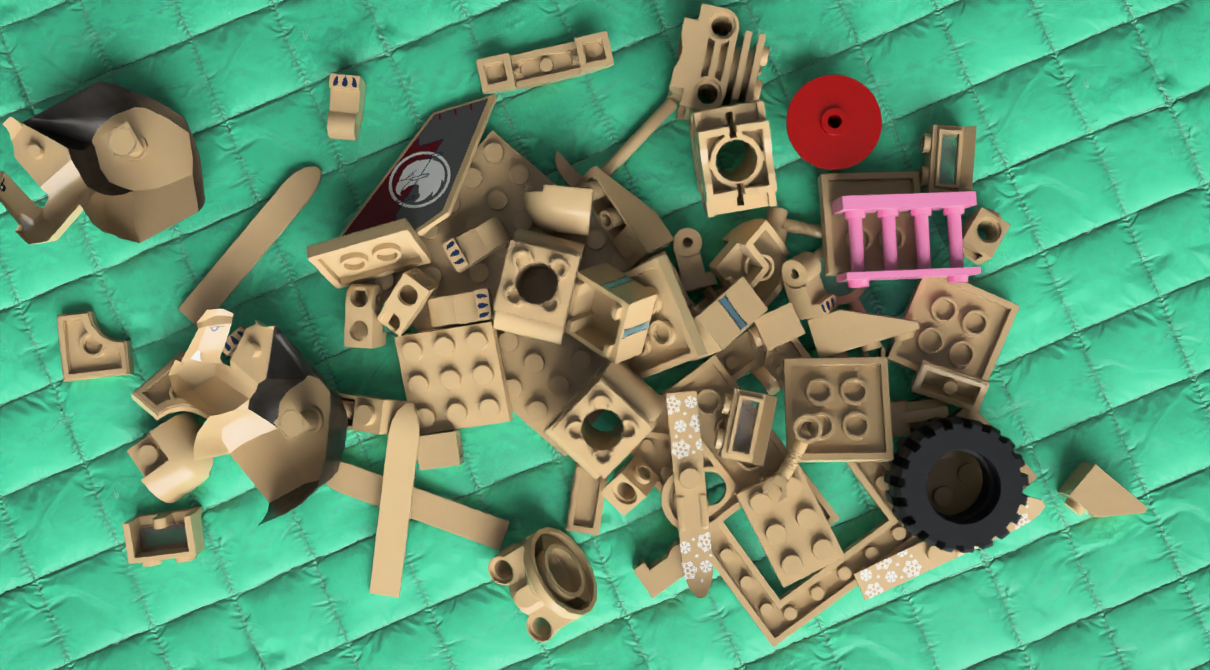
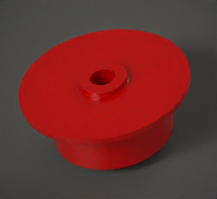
M843 75L820 76L806 83L791 100L786 116V130L794 150L806 162L826 170L846 169L860 163L875 148L882 128L880 107L872 92L859 81Z

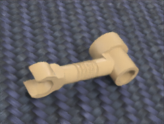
M778 207L768 208L766 220L785 245L788 232L822 239L821 225L787 219V210Z
M805 414L797 418L793 427L796 437L791 445V449H789L788 455H786L773 480L767 482L763 488V494L765 495L771 485L776 484L780 486L782 494L778 499V503L786 497V485L808 444L817 441L822 434V424L814 415ZM806 423H811L815 427V432L811 436H806L801 431L802 426Z

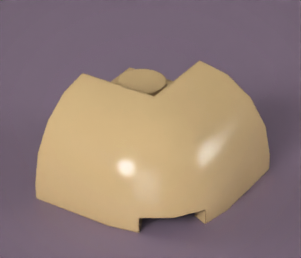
M526 185L524 187L525 208L532 222L542 231L556 235V232L589 235L593 189L544 185L543 192L532 190L533 186Z
M752 219L741 223L722 238L726 246L708 267L721 282L728 277L736 280L743 276L765 306L768 307L784 287L781 269L782 265L786 262V255L789 254V251L767 220Z
M183 412L151 430L147 437L127 450L144 475L141 481L150 492L165 503H176L201 485L211 475L210 470L213 465V457L193 461L194 443L197 433L202 427L193 412Z

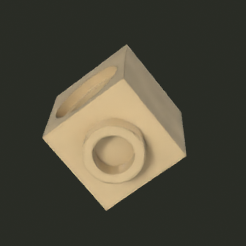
M981 207L970 214L962 227L964 257L978 266L991 259L1009 229L1010 224L1002 220L1001 215L991 209ZM977 227L985 232L986 240L978 235Z
M791 302L760 316L751 324L752 328L748 329L755 347L761 346L763 351H769L806 334Z
M460 429L421 434L417 455L419 469L428 470L457 466L464 463Z
M635 455L614 474L600 491V494L625 516L650 493L660 477Z

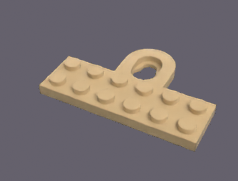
M715 354L661 394L666 399V393L697 390L704 472L719 474L725 483L723 496L715 504L708 505L710 530L741 508L735 495L736 492L777 472L786 458V447L772 429L764 467L723 458L718 455L719 449L714 448V441L718 427L723 428L726 415L721 414L725 393L730 394L732 387L741 388ZM742 399L732 447L733 451L748 453L757 412V409L750 400ZM801 468L831 526L840 519ZM672 472L663 484L661 505L667 519L678 528Z

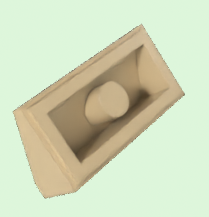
M922 360L912 380L911 391L978 413L990 381Z

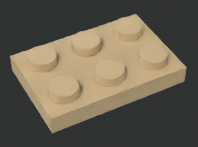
M798 463L786 485V497L779 503L778 499L782 494L780 486L776 484L771 485L765 495L763 494L765 484L773 480L777 472L735 493L783 588L845 557Z

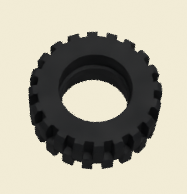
M947 416V418H930L928 423L924 425L918 423L910 428L912 433L908 437L902 435L896 442L900 447L896 454L893 453L894 460L888 461L891 463L890 471L884 472V482L889 484V490L885 491L887 501L894 507L892 509L894 516L903 523L904 528L911 534L942 551L952 553L954 550H958L961 553H972L975 546L983 550L993 546L991 539L995 536L1003 540L1010 533L1006 528L1010 522L1018 524L1022 515L1017 513L1020 504L1026 506L1028 495L1022 493V488L1029 485L1028 474L1020 471V468L1025 466L1022 455L1014 453L1015 444L1008 437L1001 436L1000 430L991 425L983 424L981 421L959 416ZM952 451H964L974 456L980 465L983 477L981 492L972 506L965 511L955 515H946L934 509L928 500L926 491L928 474L935 462L945 454Z

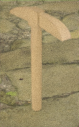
M667 98L600 170L611 177L677 108V103L673 99ZM556 151L555 165L560 176L569 187L576 188L575 185L582 179V176Z

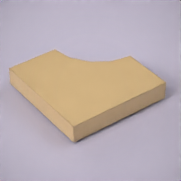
M95 312L57 315L63 382L134 374L131 341L117 340L106 334L98 324Z
M183 350L132 393L131 398L156 420L169 413L179 411L197 413L206 419L209 417V415L175 394L168 377L174 361L184 358L186 353Z

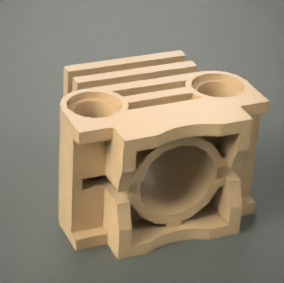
M703 3L701 4L698 20L684 18L677 49L678 63L673 69L667 98L679 102L676 119L691 122L690 111L721 106L724 97H728L726 105L735 104L738 99L741 102L759 100L763 81L758 80L757 77L761 75L762 65L766 66L770 50V47L764 46L766 34L759 33L753 48L749 49L753 32L746 30L738 47L736 46L739 32L737 16L726 8ZM698 98H708L711 104H704Z
M759 99L690 111L691 124H688L697 190L701 193L704 212L708 218L736 211L777 206L775 194L777 183L772 157L769 120L766 119L764 101ZM731 140H742L746 148L742 164L729 172L717 170L716 155L719 149Z
M517 228L514 239L510 240L496 296L493 309L496 311L493 328L562 345L577 272L580 271L585 243ZM536 268H547L553 271L558 278V289L554 297L543 304H530L526 302L521 293V282L524 276L530 270Z
M608 361L558 411V414L546 425L544 433L594 479L600 476L605 479L654 429L653 422L664 410L666 399L654 391L624 362L614 365ZM597 409H607L616 413L623 423L615 430L601 431L589 423L586 415Z

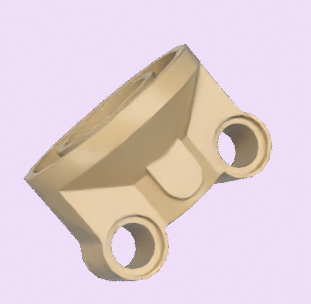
M551 527L539 529L523 539L519 544L508 545L489 562L488 573L490 577L500 585L509 586L510 594L515 604L522 612L529 616L526 623L529 635L538 642L549 641L562 627L592 611L597 601V583L586 555L571 537L559 529Z

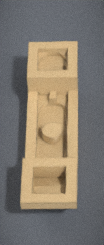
M603 31L576 37L573 42L515 55L504 53L477 59L476 63L483 94L537 87L611 67L614 65L608 32Z

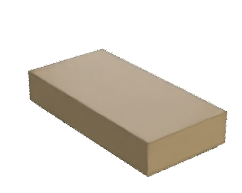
M576 463L566 531L599 536L605 499L600 494V491L607 484L608 476L605 479L601 476L594 479Z

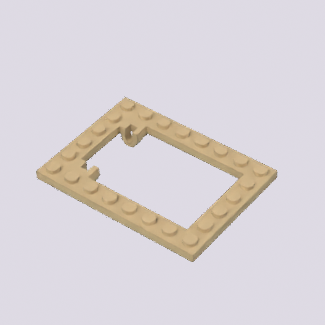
M748 330L733 340L725 349L715 353L716 357L735 381L747 372H750L764 387L763 391L765 394L772 396L784 388L783 359L811 358L797 338L769 351H763L761 346L756 348ZM667 405L653 422L654 429L631 451L633 457L637 455L660 477L655 485L660 493L666 478L673 472ZM621 422L620 424H618V425H617L616 427H614L613 429L615 430L616 428H618L619 426H621V424H622L623 422ZM845 462L886 519L842 550L845 557L808 575L780 597L770 587L724 522L710 530L713 566L773 648L858 586L852 572L920 540L905 529L902 522L896 519L892 512L894 507L887 501L885 491L889 490V484L884 482V472L890 471L891 465L889 462Z

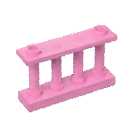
M976 191L841 196L833 200V214H844V219L848 220L851 272L836 275L837 282H848V288L869 287V281L947 277V283L969 282L968 276L981 274V267H964L961 215L965 214L964 209L977 205ZM943 210V216H947L950 268L931 269L928 216L932 215V211ZM898 212H910L911 217H914L917 269L898 270L895 217H899ZM865 213H877L878 218L881 219L884 271L865 272L862 219L865 218Z

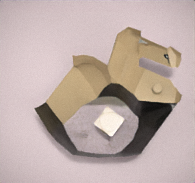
M98 81L24 122H20L10 116L2 124L10 133L14 146V157L49 195L46 206L38 207L5 172L0 171V202L19 223L15 232L29 245L57 241L83 210L92 224L104 233L141 243L199 212L205 203L200 157L195 139L184 117L152 98L117 84Z
M224 309L207 310L197 322L198 330L184 358L174 361L168 377L175 394L209 415L197 433L194 443L193 461L230 454L269 502L268 512L259 525L288 513L302 504L338 472L346 442L347 411L340 397L317 367L277 326L268 327L261 321H255V325L246 328L230 360L231 367L223 364L220 357L234 314Z

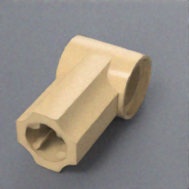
M933 398L909 402L907 400L890 401L892 437L911 434L910 428L918 423L927 424L930 418H947L949 416L946 403Z

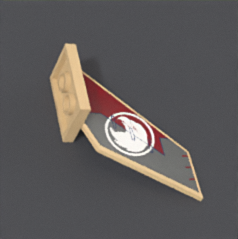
M496 94L432 113L339 237L306 247L307 259L336 289L432 262L430 250L419 236L450 216L497 100Z

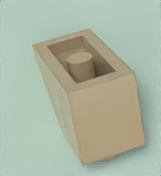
M1084 461L1080 463L1057 491L1066 499L1063 504L1078 516H1081L1083 513L1093 517L1145 513L1148 507L1099 466Z

